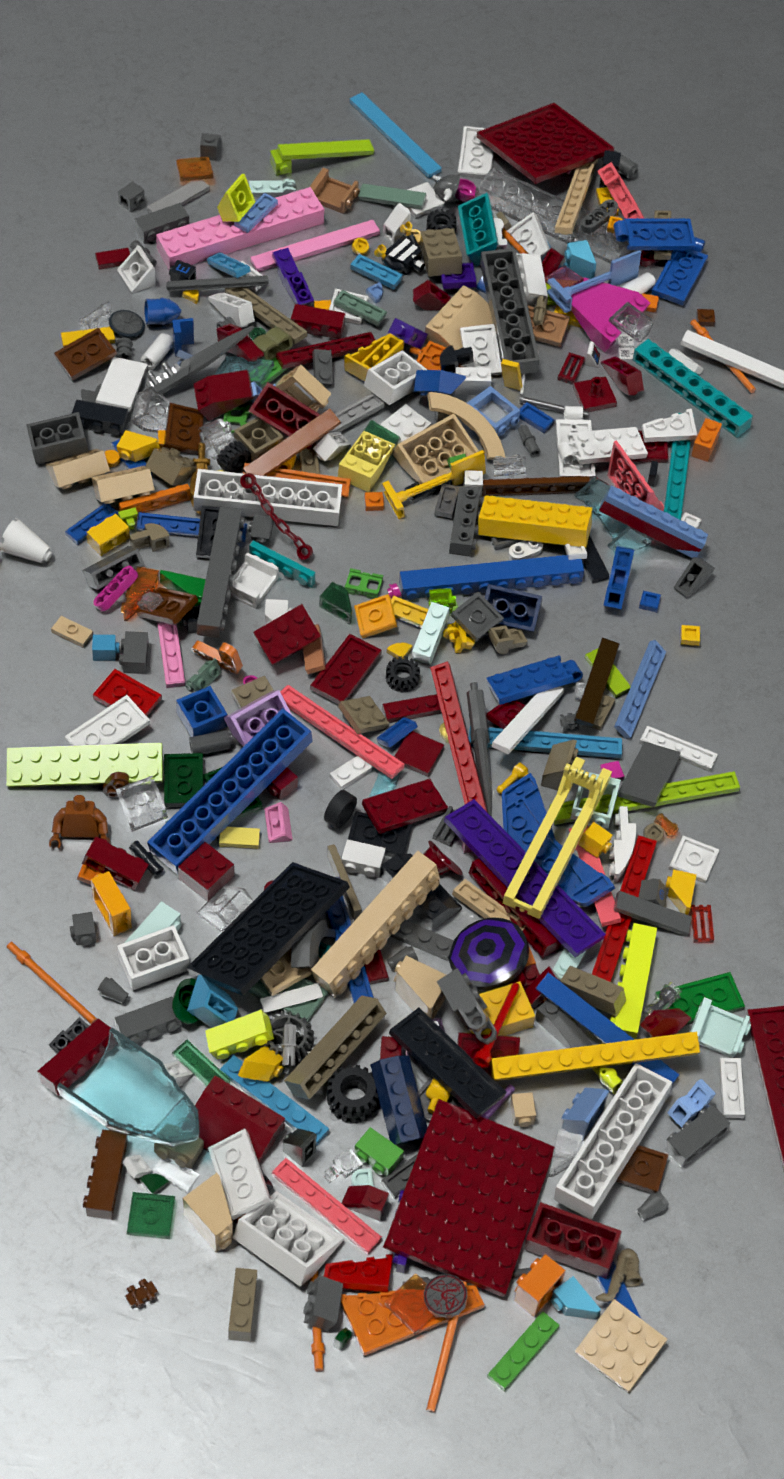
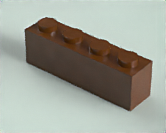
M102 1129L101 1136L96 1138L95 1149H98L97 1156L92 1157L91 1169H94L93 1175L88 1176L87 1188H89V1194L85 1195L83 1199V1208H86V1215L88 1217L109 1220L113 1218L123 1169L122 1162L125 1159L128 1144L126 1132Z

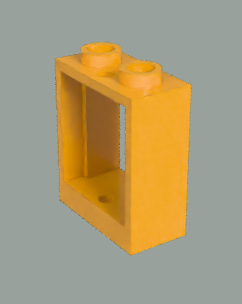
M110 872L97 874L91 879L92 898L113 936H116L132 928L131 909Z

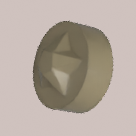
M656 823L647 825L643 830V837L656 840L657 842L664 835L662 827Z

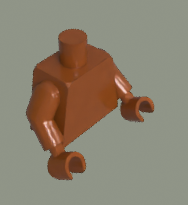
M76 795L73 801L68 800L66 806L61 808L53 818V836L49 839L50 848L53 840L59 842L58 849L60 848L61 839L59 834H61V837L99 838L100 834L101 838L111 844L110 839L106 836L108 834L107 817L100 809L96 808L95 802L85 801L83 795Z

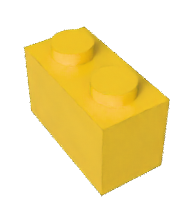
M117 514L106 518L103 522L91 527L86 532L87 543L100 556L130 539L129 526Z

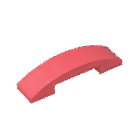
M610 162L599 169L597 172L614 200L618 203L624 218H644L613 163Z

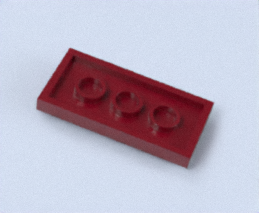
M349 634L327 662L325 670H322L312 682L310 690L339 705L341 701L348 700L380 657L382 650Z
M431 779L363 799L361 803L379 834L446 813L448 809Z

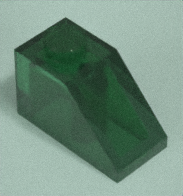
M331 582L319 597V607L350 625L352 622V608L348 590L342 585Z

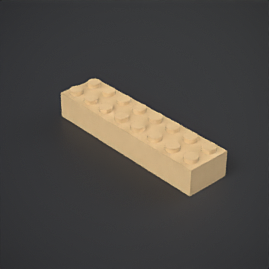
M419 851L411 857L311 969L315 981L319 983L320 987L327 990L334 998L346 990L348 982L351 979L357 978L360 974V969L372 961L375 952L378 949L381 950L386 945L387 939L392 934L394 935L398 932L400 924L412 916L416 906L421 905L426 900V895L431 890L433 891L440 883L437 865Z

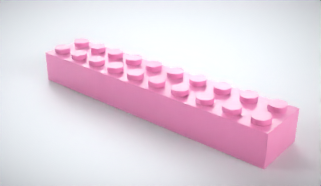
M311 187L276 197L278 204L249 233L235 227L234 222L222 221L221 216L218 215L156 234V246L168 270L172 265L174 266L177 260L193 265L206 261L207 258L219 252L228 254L324 224V208Z

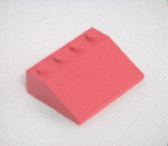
M614 441L607 475L611 482L623 492L664 511V506L656 497L653 489L647 484L645 478L637 470L635 464L630 460L618 441Z

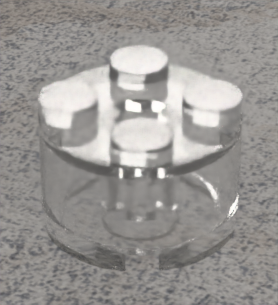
M221 418L199 428L202 430L199 433L201 442L205 443L206 451H211L210 457L214 460L218 459V454H221L220 451L224 450L226 445L229 446L230 442L234 443V441H237L232 436L230 423L228 421L224 422Z

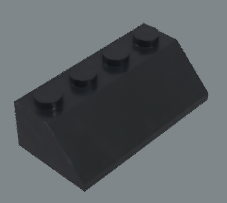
M410 853L393 856L381 865L380 877L388 884L413 855ZM439 884L435 890H431L426 895V900L421 905H417L413 911L433 931L459 912L462 906Z

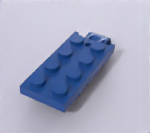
M624 218V220L616 221L613 224L616 240L618 242L628 241L627 250H695L696 248L690 219Z
M694 237L696 243L695 250H674L672 252L671 260H668L652 289V295L684 305L708 259V255L701 253L705 240Z
M558 655L486 677V680L499 705L572 682H579L583 677V673L574 660L561 663V657Z

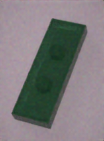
M188 1039L172 1052V1056L187 1067L206 1087L215 1075L227 1083L231 1082L230 1078Z

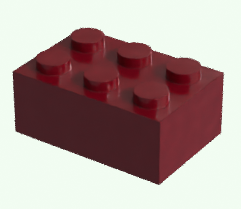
M303 604L253 632L272 666L321 639L320 633Z

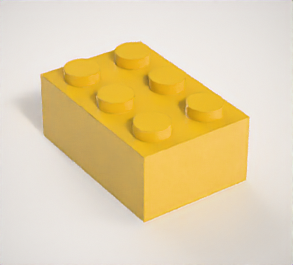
M517 982L520 986L498 1035L506 1036L534 1026L535 1014L521 982ZM512 984L479 994L488 1007L485 1011L493 1025ZM486 1028L481 1034H490L491 1029Z

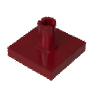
M593 377L590 380L573 383V390L580 406L583 407V411L592 412L617 407V400L607 377Z

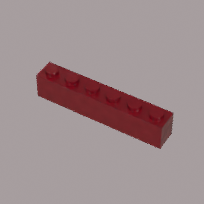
M479 858L472 861L468 872L469 875L488 896L505 907L507 913L511 912L519 918L516 922L510 917L512 922L519 927L526 926L523 933L535 951L544 958L560 949L562 944L537 918L528 915L527 910L521 912L519 910L520 907L516 906L514 909L503 904L504 895L508 888Z

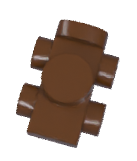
M142 1279L138 1282L139 1288L136 1289L134 1285H131L126 1289L128 1294L125 1295V1298L130 1307L136 1305L137 1308H140L145 1304L146 1300L151 1302L156 1298L155 1294L158 1291L152 1281L147 1282L146 1279Z

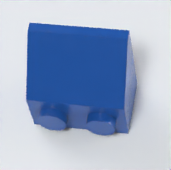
M416 370L414 391L421 392V396L427 397L429 392L452 394L466 379V376L442 370Z

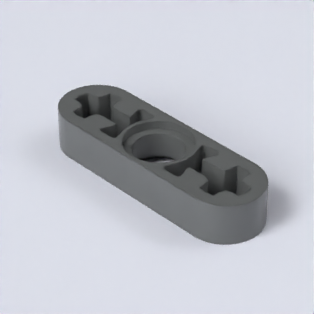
M614 200L604 201L582 219L581 230L587 234L596 231L609 220L610 216L616 215L618 203ZM602 215L603 218H597L595 216Z

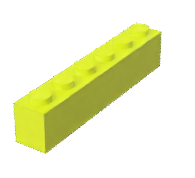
M636 923L633 924L632 930L627 932L626 942H629V947L624 948L622 959H626L625 965L621 964L619 976L623 978L622 982L618 981L617 984L624 988L626 1002L618 1015L611 1017L610 1020L635 1040L639 1030L657 932L655 927Z

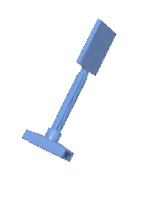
M638 250L611 261L609 272L571 287L563 288L554 277L548 279L551 289L547 290V294L567 313L571 311L572 294L609 280L608 284L618 286L637 278L641 251Z

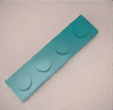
M254 540L249 545L250 554L256 555L268 563H273L278 567V571L286 577H291L300 584L310 588L315 584L316 572Z

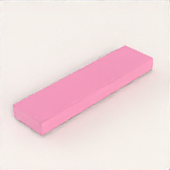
M158 623L166 688L185 686L177 624Z

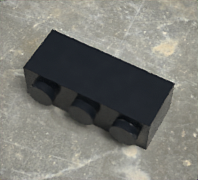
M76 399L72 413L79 412L83 429L122 436L129 421L128 409Z

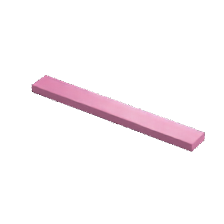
M370 220L252 256L250 261L255 270L261 272L277 267L272 257V252L289 248L294 261L352 244L357 238L368 239L380 235V230L374 220Z

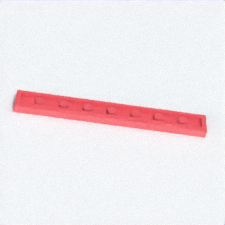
M287 685L280 691L291 711L389 778L393 779L404 769L405 764L362 734H357L353 728L290 685Z

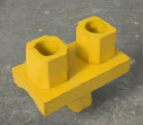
M456 621L448 624L447 628L443 631L444 638L450 639V642H453L455 653H461L463 649H471L475 644V641L470 636H466L468 633Z

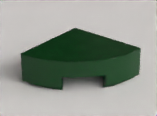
M147 1174L139 1178L140 1183L151 1196H154L169 1185V1180L159 1174Z
M346 1327L343 1328L334 1338V1347L342 1350L353 1336V1332Z

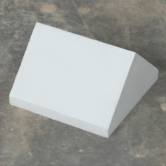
M138 245L117 269L132 293L156 286L155 268Z

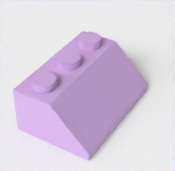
M274 690L224 717L232 735L244 747L282 708L290 714L291 712L281 692Z

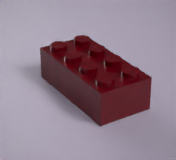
M540 1202L526 1238L525 1250L540 1256L546 1254L554 1261L607 1279L621 1240L622 1231Z

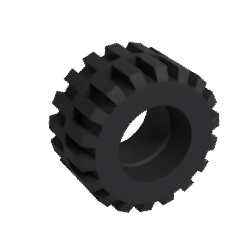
M350 1064L347 1065L346 1069L342 1066L339 1068L338 1073L335 1071L332 1074V1078L328 1082L327 1103L330 1105V1111L335 1112L337 1118L341 1116L342 1121L347 1122V1119H349L351 1123H356L357 1119L362 1122L365 1116L370 1118L372 1112L375 1113L379 1104V1097L373 1074L368 1072V1068L364 1067L361 1069L360 1065L356 1064V1067H352ZM347 1088H358L365 1095L360 1099L352 1100L346 1098L342 1092Z

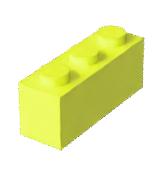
M262 1010L205 1030L209 1053L217 1060L226 1059L232 1054L245 1052L253 1046L264 1045L274 1039L270 1018Z

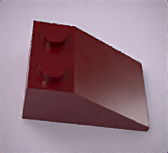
M248 370L207 376L193 384L198 411L209 421L254 398Z

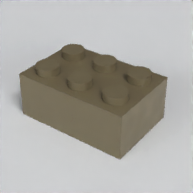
M454 228L420 231V248L428 276L461 274L462 254Z

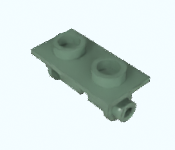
M216 658L212 661H206L197 671L198 675L194 674L186 681L185 687L188 690L194 689V692L208 687L222 673Z

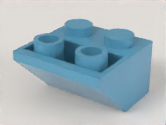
M201 974L198 975L187 1011L211 1028L235 1020L238 1008L230 995L206 980Z

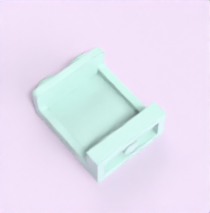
M704 997L690 1032H697L699 1045L733 1058L736 1053L740 1054L744 1042L741 1040L743 1035H747L751 1024L748 1021L750 1017L746 1015L742 1018L711 1005L712 1000Z

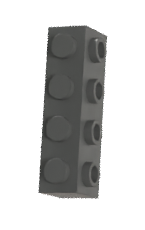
M459 486L449 554L471 557V550L476 548L477 539L473 538L474 535H478L476 521H478L480 514L478 507H482L483 497L480 496L481 489Z

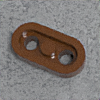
M124 772L111 773L103 784V793L108 797L120 795L129 785V775Z

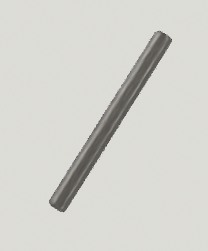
M264 275L167 281L166 287L167 291L267 286L269 282L268 276Z

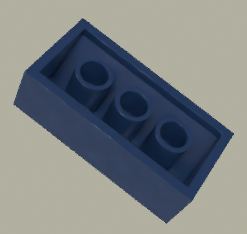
M394 1056L380 1059L370 1064L389 1140L395 1145L423 1139L427 1130V1123L409 1056Z

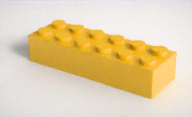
M485 495L478 517V535L586 547L592 526V507Z

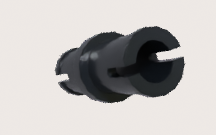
M138 840L130 845L129 850L136 857L143 859L145 863L149 864L147 869L154 877L162 873L164 868Z

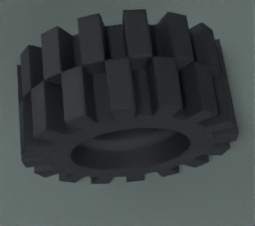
M436 209L435 213L432 211L428 214L426 230L454 228L456 233L457 219L453 212L449 213V210L444 212V209H441V211ZM438 223H443V224H446V225H445V226H440V225H437V224H438Z
M234 441V443L230 442L229 446L226 445L225 449L220 451L221 454L217 456V464L225 472L237 473V471H241L242 467L244 468V463H249L248 459H251V452L241 441Z
M398 656V660L393 658L392 662H388L386 667V683L389 684L391 689L394 687V691L401 689V692H404V689L409 692L410 687L414 689L418 685L420 667H418L417 662L414 663V659L411 658L409 661L407 656H405V659H402V656ZM406 671L410 676L401 678L396 675V672Z

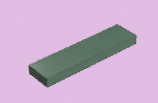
M362 184L358 199L362 201L396 206L401 203L404 207L423 209L427 197L425 192Z

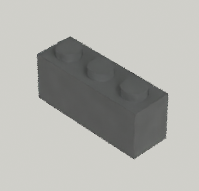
M181 203L135 218V231L144 244L156 240V234L189 225V215Z
M127 546L82 571L89 587L98 590L108 585L124 567L132 566L136 570L145 564L138 548Z
M172 996L114 1017L115 1028L123 1047L135 1046L140 1041L148 1038L154 1039L161 1033L172 1032L182 1026V1022L173 1013Z
M714 1105L709 1109L704 1108L698 1113L695 1120L687 1121L682 1126L680 1132H673L667 1138L668 1142L665 1150L681 1167H684L728 1131L730 1122Z

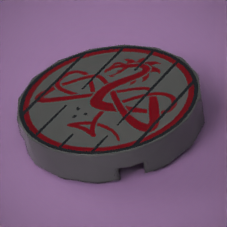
M450 1274L436 1276L431 1279L424 1290L426 1307L428 1311L437 1317L452 1318L460 1314L467 1304V1289L463 1281L457 1276Z

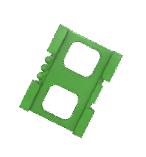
M246 405V408L236 407L232 409L242 411L241 417L231 416L232 410L224 413L221 426L222 434H234V430L228 429L231 423L240 424V426L247 423L250 405Z
M350 568L344 593L355 595V593L357 595L363 594V596L367 595L366 598L369 599L378 598L383 575L375 573L370 575V573H361V570ZM350 578H360V584L358 586L350 585ZM369 581L379 583L376 590L368 589L367 584Z

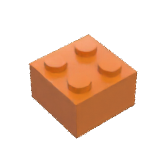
M546 1254L541 1259L536 1258L530 1266L531 1270L527 1275L523 1273L516 1282L518 1286L514 1290L516 1293L514 1301L533 1317L551 1299L553 1290L562 1284L566 1271Z

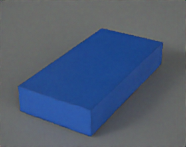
M528 402L520 408L519 418L543 434L554 424L555 419Z
M403 717L376 739L378 744L390 748L418 726L416 721Z

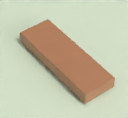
M316 624L315 626L321 635V628L319 624ZM321 636V639L303 648L307 674L325 670Z

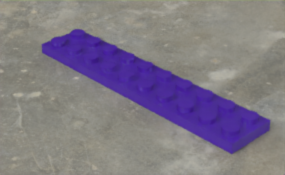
M475 799L445 816L444 822L508 888L526 854L521 846ZM535 861L531 865L516 895L520 901L532 906L548 877V874ZM557 885L538 920L576 958L603 940L606 934Z

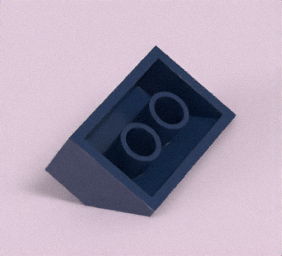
M488 584L485 599L503 617L499 625L534 632L540 614L542 596Z

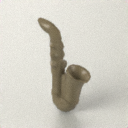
M627 1248L619 1253L608 1292L596 1296V1300L603 1302L613 1301L619 1292L620 1282L622 1283L624 1276L626 1277V1286L636 1287L643 1283V1279L639 1274L638 1255L634 1250Z

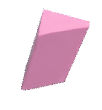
M279 802L264 808L269 842L291 841L292 832L288 807Z

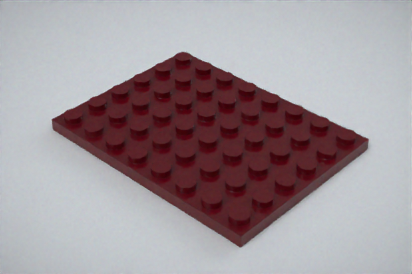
M438 1099L383 1248L445 1274L457 1276L462 1281L504 1297L555 1146L482 1116L476 1119L469 1111Z

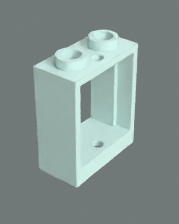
M589 772L588 777L591 778L592 774L596 775V780L598 779L599 774ZM610 778L604 791L605 794L612 795L608 812L603 814L594 811L589 824L595 822L601 827L609 828L621 780ZM578 786L571 814V819L577 820L582 808H579L584 790L582 786Z

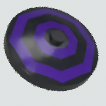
M496 917L481 919L465 927L454 939L449 954L450 967L452 971L458 968L461 974L466 973L477 990H494L509 984L520 975L528 961L529 944L521 928L514 922Z

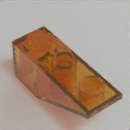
M137 566L136 572L138 577L131 587L127 589V600L121 606L124 621L127 622L136 614V610L157 590L159 570Z

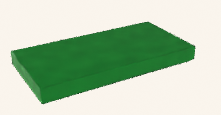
M731 972L668 988L675 992V998L661 1008V1010L680 1008L691 1018L686 1024L689 1025L693 1024L704 997L712 1000L711 1005L730 1013L744 1010L745 1004ZM665 989L655 992L657 1002L661 1000V994Z

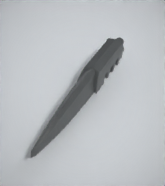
M254 326L247 327L220 340L189 359H185L181 362L180 366L176 363L173 368H170L167 362L162 363L161 367L165 373H159L158 377H155L152 371L147 372L146 376L150 382H145L148 389L141 393L142 396L146 399L153 395L156 399L186 381L239 343L254 329Z
M477 682L470 683L471 690L466 693L471 726L470 739L471 744H474L477 772L487 811L492 816L491 773L487 744L490 741L483 690L478 689Z

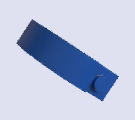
M616 546L603 606L622 609L635 549Z

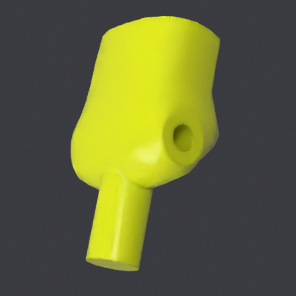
M606 1067L593 1068L592 1070L598 1075L600 1082L615 1095L623 1083L616 1070Z

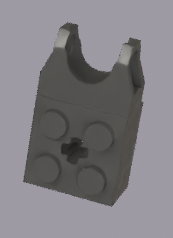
M457 968L436 981L456 1015L468 1030L471 1029L481 1043L488 1045L496 1040V1028L485 1011L488 1007L466 973L461 974ZM486 1028L491 1029L492 1035L489 1038L484 1039L481 1037L483 1030Z

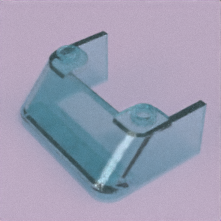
M595 476L574 495L577 499L584 502L586 507H592V515L594 514L600 519L613 539L607 546L614 552L616 551V546L638 550L653 542V538L598 511L603 498L611 486Z

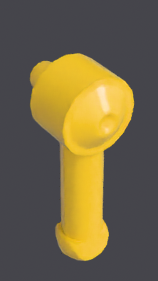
M521 762L513 767L512 774L497 787L498 794L502 795L504 789L512 785L517 779H521L529 774L528 768Z

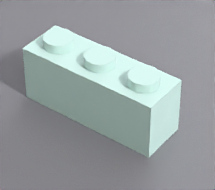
M431 602L412 651L414 660L431 665L450 616L449 607Z

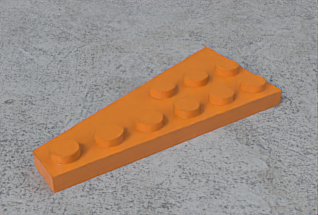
M466 1286L468 1294L467 1304L459 1314V1317L484 1308L485 1304L476 1286ZM413 1289L380 1292L377 1294L358 1293V1295H341L340 1304L363 1356L449 1321V1318L437 1317L428 1311L424 1302V1290L415 1291Z

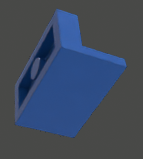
M193 318L172 320L175 356L179 350H182V345L194 344Z

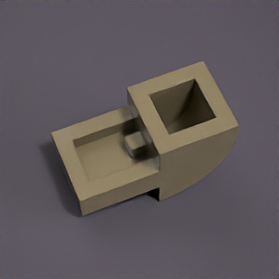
M144 524V531L130 535V546L138 548V550L151 547L152 552L170 547L167 530L158 524Z
M507 626L490 628L488 632L493 646L500 654H507L509 649L524 647L528 642L521 629H508Z

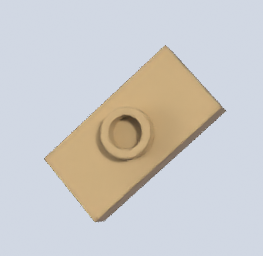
M60 616L51 628V633L82 648L85 647L93 636L92 630L63 616Z

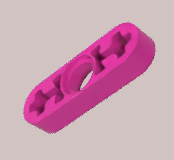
M132 566L124 567L96 596L93 604L99 611L104 612L108 610L138 577L136 570Z

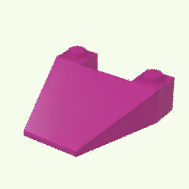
M584 277L579 283L589 279ZM603 282L576 292L571 296L572 313L590 340L604 353L616 342L622 333L610 322L621 312L635 323L650 305V302L637 291Z

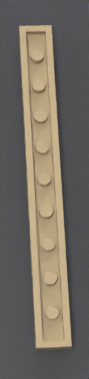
M598 159L576 168L555 225V233L562 235L572 234Z

